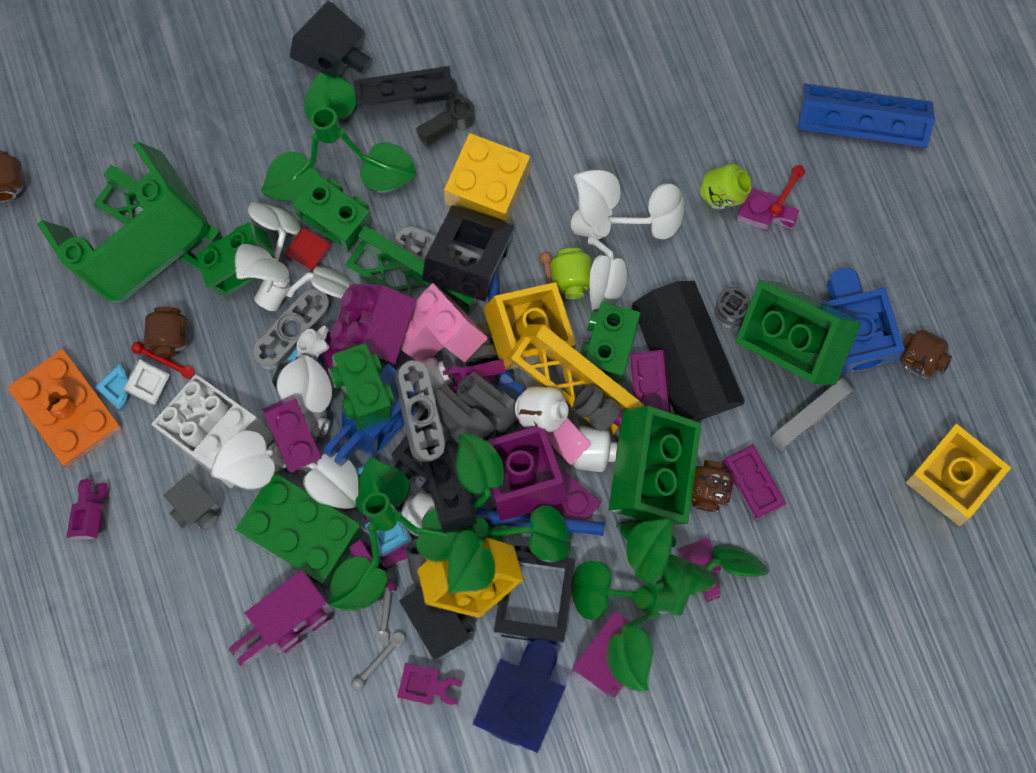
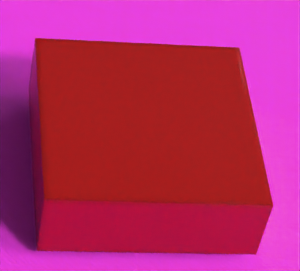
M302 228L285 252V256L313 273L314 268L321 264L331 249V244L307 229Z

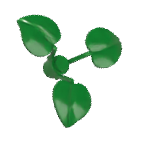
M320 72L311 84L304 100L305 114L311 121L315 131L311 136L312 149L310 160L307 161L306 157L298 152L281 154L270 164L261 192L273 200L281 202L296 201L317 174L319 175L318 171L312 168L317 159L318 143L321 141L330 144L336 142L339 138H342L362 162H365L360 169V177L363 184L374 192L386 193L403 186L414 179L416 168L411 157L402 148L391 143H377L370 149L369 157L365 156L346 135L339 120L349 117L356 108L354 88L341 77L332 78Z
M463 433L458 435L459 448L456 457V467L463 487L473 494L482 493V496L472 505L475 513L490 497V489H495L502 485L504 469L499 454L487 441L478 436ZM541 505L535 508L530 515L531 526L490 531L487 522L483 518L476 516L477 524L474 525L476 534L465 530L458 533L452 541L448 560V593L479 591L490 586L495 575V562L492 553L487 548L482 547L484 540L489 537L531 533L529 546L531 552L537 558L545 562H557L566 558L571 551V538L563 516L554 507Z
M370 457L358 480L359 494L355 502L361 514L370 521L367 529L370 532L373 559L370 563L367 558L357 556L345 560L338 566L331 580L328 605L336 610L354 611L372 605L383 595L388 584V576L385 571L377 568L380 562L377 541L378 530L389 531L395 527L397 522H400L413 533L420 535L416 541V547L421 556L429 561L443 562L449 560L450 547L454 537L465 530L476 534L474 525L443 534L436 509L424 515L422 528L415 526L401 512H397L395 509L402 505L408 497L410 483L407 476L397 468Z
M672 519L642 522L637 524L628 536L626 544L627 561L632 567L636 568L635 576L647 583L637 589L636 592L609 589L612 573L609 567L600 561L582 563L575 570L572 578L573 602L578 613L585 619L596 620L605 614L609 603L608 595L634 598L636 606L647 613L624 624L621 629L622 634L613 635L607 647V663L612 675L625 687L639 692L649 691L648 678L652 664V642L649 634L638 625L650 619H658L660 617L659 613L672 612L677 604V596L671 587L664 585L662 581H657L664 573L670 553L674 523Z
M622 521L616 524V528H619L622 536L628 540L631 530L637 524L646 521ZM672 535L671 548H672V547H675V545H676V539L674 538L673 535ZM732 544L716 545L712 550L716 558H713L706 567L697 563H691L679 556L671 555L670 551L661 581L664 585L671 587L677 596V604L675 609L668 614L682 615L690 595L713 588L716 578L711 573V570L716 566L721 565L728 573L742 577L767 575L770 570L751 552Z

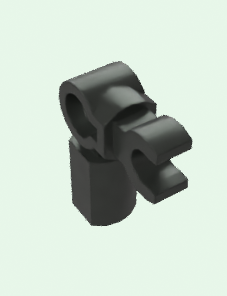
M453 78L451 79L454 98L438 101L445 104L448 113L442 112L416 128L418 137L426 148L455 132L456 127L467 129L475 122L474 105L463 94H458L457 82Z

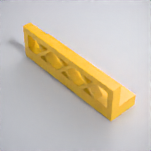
M543 324L529 325L507 357V359L543 387L559 390L571 409L575 400L573 386L580 384L587 386L591 383L602 389L603 395L606 398L611 397L616 400L623 410L644 406V404ZM529 342L538 348L540 363L529 364L520 357ZM547 356L551 358L552 361H547ZM560 365L563 368L565 383L554 384L550 381L548 366ZM541 367V373L535 368ZM566 387V392H564L560 388ZM583 417L590 423V419H588L587 417ZM612 423L606 428L610 431L611 437L618 427Z

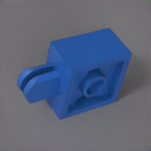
M840 268L835 270L827 283L831 300L822 303L861 321L840 375L897 362L905 349L886 287L863 292L859 276L854 269Z
M387 364L382 369V372L379 373L382 384H389L395 403L391 404L390 420L357 431L353 419H347L344 411H342V429L324 449V453L329 458L336 455L334 462L339 466H343L358 449L369 458H375L405 426L394 381L396 370L391 365ZM412 384L414 392L407 394L408 399L419 395V392L415 390L414 384ZM414 402L411 406L413 417L417 413L418 402Z

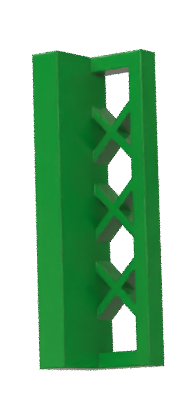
M110 165L103 174L108 184L93 205L113 219L126 225L134 218L133 212L144 210L136 197V187L139 181ZM115 190L126 196L127 206L113 209L106 205ZM131 199L138 204L132 205ZM129 213V218H127L123 214ZM208 224V231L199 242L208 246L210 243L223 237L220 230ZM188 251L179 257L180 260L201 272L198 260L189 256Z
M367 226L363 227L358 235L360 244L345 264L348 270L373 285H384L400 293L409 291L411 298H413V289L428 288L431 283L422 281L424 261ZM368 251L378 258L379 267L365 270L358 266L357 262L364 252ZM382 260L388 263L389 265L383 266ZM399 270L405 274L407 284L392 287L386 283L384 273ZM381 274L382 280L374 275ZM409 277L412 278V279H414V280L417 281V282H415V283H410ZM438 286L470 316L478 304L477 299Z

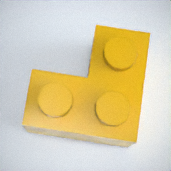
M490 538L484 540L482 547L487 548L494 558L495 575L490 586L479 591L448 593V560L443 562L427 560L417 569L426 605L477 618L483 616L524 580L514 546Z

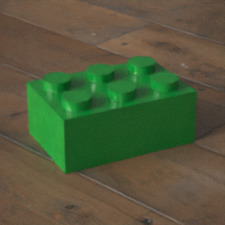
M759 280L735 343L813 384L836 385L861 321L780 282Z
M651 406L623 410L608 511L643 521L672 519L674 520L673 525L688 524L702 423Z
M275 472L269 483L262 487L235 529L243 539L297 572L302 569L310 580L326 590L331 585L332 577L338 566L350 555L351 550L349 547L358 542L364 533L359 523L333 507L317 502L308 492Z

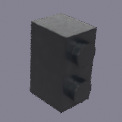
M422 587L399 600L436 664L472 643L468 634L474 630L464 614L457 616L454 611L426 605Z

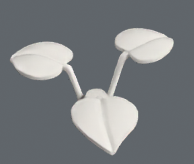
M587 170L574 175L578 188L579 210L572 217L571 229L576 235L588 237V244L595 245L605 253V256L599 255L595 258L590 271L589 288L592 311L599 312L601 302L614 304L623 294L627 284L625 262L620 258H613V252L602 244L599 239L609 234L611 223H652L651 230L654 238L667 239L674 235L682 223L685 210L683 193L677 186L664 183L653 191L648 205L650 217H610L613 214L611 209L618 204L621 194L619 181L616 176L603 170Z
M251 202L249 204L248 212L251 218L265 228L277 230L279 234L274 252L276 259L272 258L266 250L250 244L240 245L236 252L235 269L238 279H264L254 297L255 302L266 310L277 311L285 296L292 298L295 291L307 281H311L312 285L318 290L342 299L349 285L354 283L343 273L328 267H315L313 273H306L290 287L288 284L290 281L288 278L289 271L278 260L286 232L297 235L300 231V224L293 214L281 207L259 202Z
M302 355L286 365L277 379V392L281 400L294 395L303 416L306 413V409L313 413L323 412L331 401L332 386L330 379L323 367L309 356ZM242 431L233 435L222 446L215 458L211 476L230 482L240 488L259 489L269 483L274 472H281L286 468V465L276 442L266 448L265 440L259 433ZM323 454L321 456L322 459H319L317 464L313 462L302 467L312 469L304 478V486L314 500L336 509L356 507L355 499L359 494L358 475L350 460L343 466H339L334 462L336 455L329 458L326 454Z

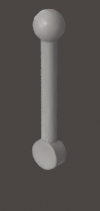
M391 571L387 572V576L396 582V574ZM386 587L380 630L375 635L376 641L380 644H385L390 639L387 625L392 592H390L388 587Z
M395 632L391 636L390 644L361 676L352 679L351 686L354 690L359 691L363 689L365 680L393 649L404 644L405 637L403 633Z

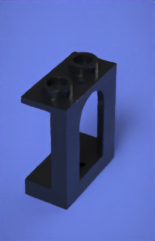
M452 205L425 257L422 281L434 283L436 286L485 302L489 283L502 256L506 257L509 252L514 226ZM454 240L484 250L481 259L471 266H462L454 263L449 258L448 251Z

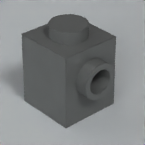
M190 473L163 495L174 508L170 515L182 528L188 524L195 532L199 528L203 530L213 524L218 518L217 513L221 510Z

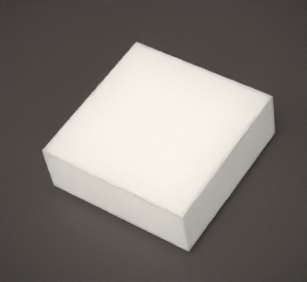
M139 359L123 391L151 405H155L170 374Z

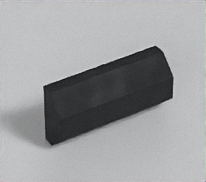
M677 281L650 291L632 303L633 310L641 312L639 326L649 350H665L669 399L675 415L697 422L744 404L745 401L695 281Z

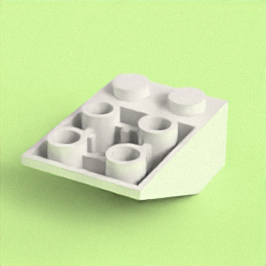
M197 374L191 378L151 424L210 473L218 452L233 435L242 431L257 432L264 438L266 447L274 439L269 429L256 416ZM219 479L221 482H223V483H224L225 485H227L229 488H232V487L234 486V484H232V483H230V482H227V481H225V480Z

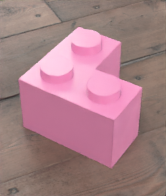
M432 283L415 302L401 350L414 360L421 362L427 358L434 357L445 347L465 362L488 337L454 299Z

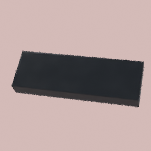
M450 66L353 80L358 114L454 98Z
M447 441L440 457L430 462H422L443 534L477 524L468 491L463 487L458 477L456 454L452 441ZM435 445L423 449H427L430 455V450L435 448Z

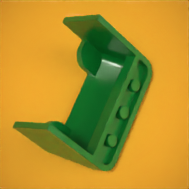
M139 141L133 147L150 171L139 181L136 187L137 200L144 210L94 250L89 241L81 237H74L67 227L44 220L37 224L62 264L103 300L112 303L126 301L202 240L208 231L206 216L164 153Z

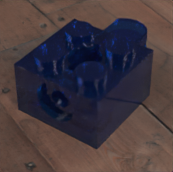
M541 639L533 640L527 645L518 666L500 659L472 723L473 728L538 756L566 689L565 686L549 680L558 658L557 650L550 642Z

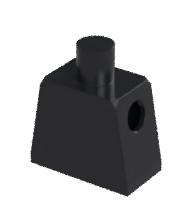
M329 0L293 36L289 56L293 60L332 78H338L348 66L363 75L369 69L373 60L362 52L366 35L364 30Z

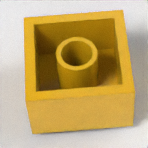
M469 133L445 186V204L449 206L454 205L508 224L530 173V156Z
M556 282L496 295L483 308L498 358L504 361L505 371L518 368L507 357L529 325L543 324L572 348L576 346ZM529 342L520 357L529 364L539 363L538 348Z
M956 423L906 481V484L960 527L970 519L1011 467Z

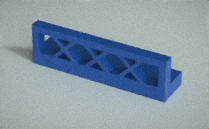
M804 83L798 129L928 148L935 114L932 101Z

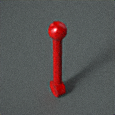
M796 165L791 169L792 176L777 202L769 208L771 215L779 216L782 213V205L797 179L805 174V169L802 165Z
M134 342L131 346L134 354L142 353L180 372L184 379L191 380L195 375L193 367L189 365L183 367L167 358L157 357L155 352L144 348L141 342Z

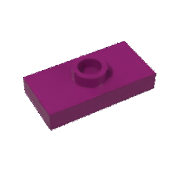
M665 350L630 353L634 397L644 406H651L671 413Z
M754 444L723 459L722 462L725 464L726 470L733 475L734 484L754 521L786 505Z

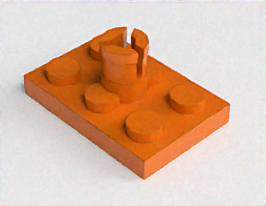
M63 348L7 387L65 468L71 466L122 429Z

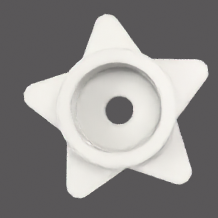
M325 325L318 331L307 329L301 334L296 346L298 358L304 355L316 361L319 354L329 349V345L325 341L328 328Z

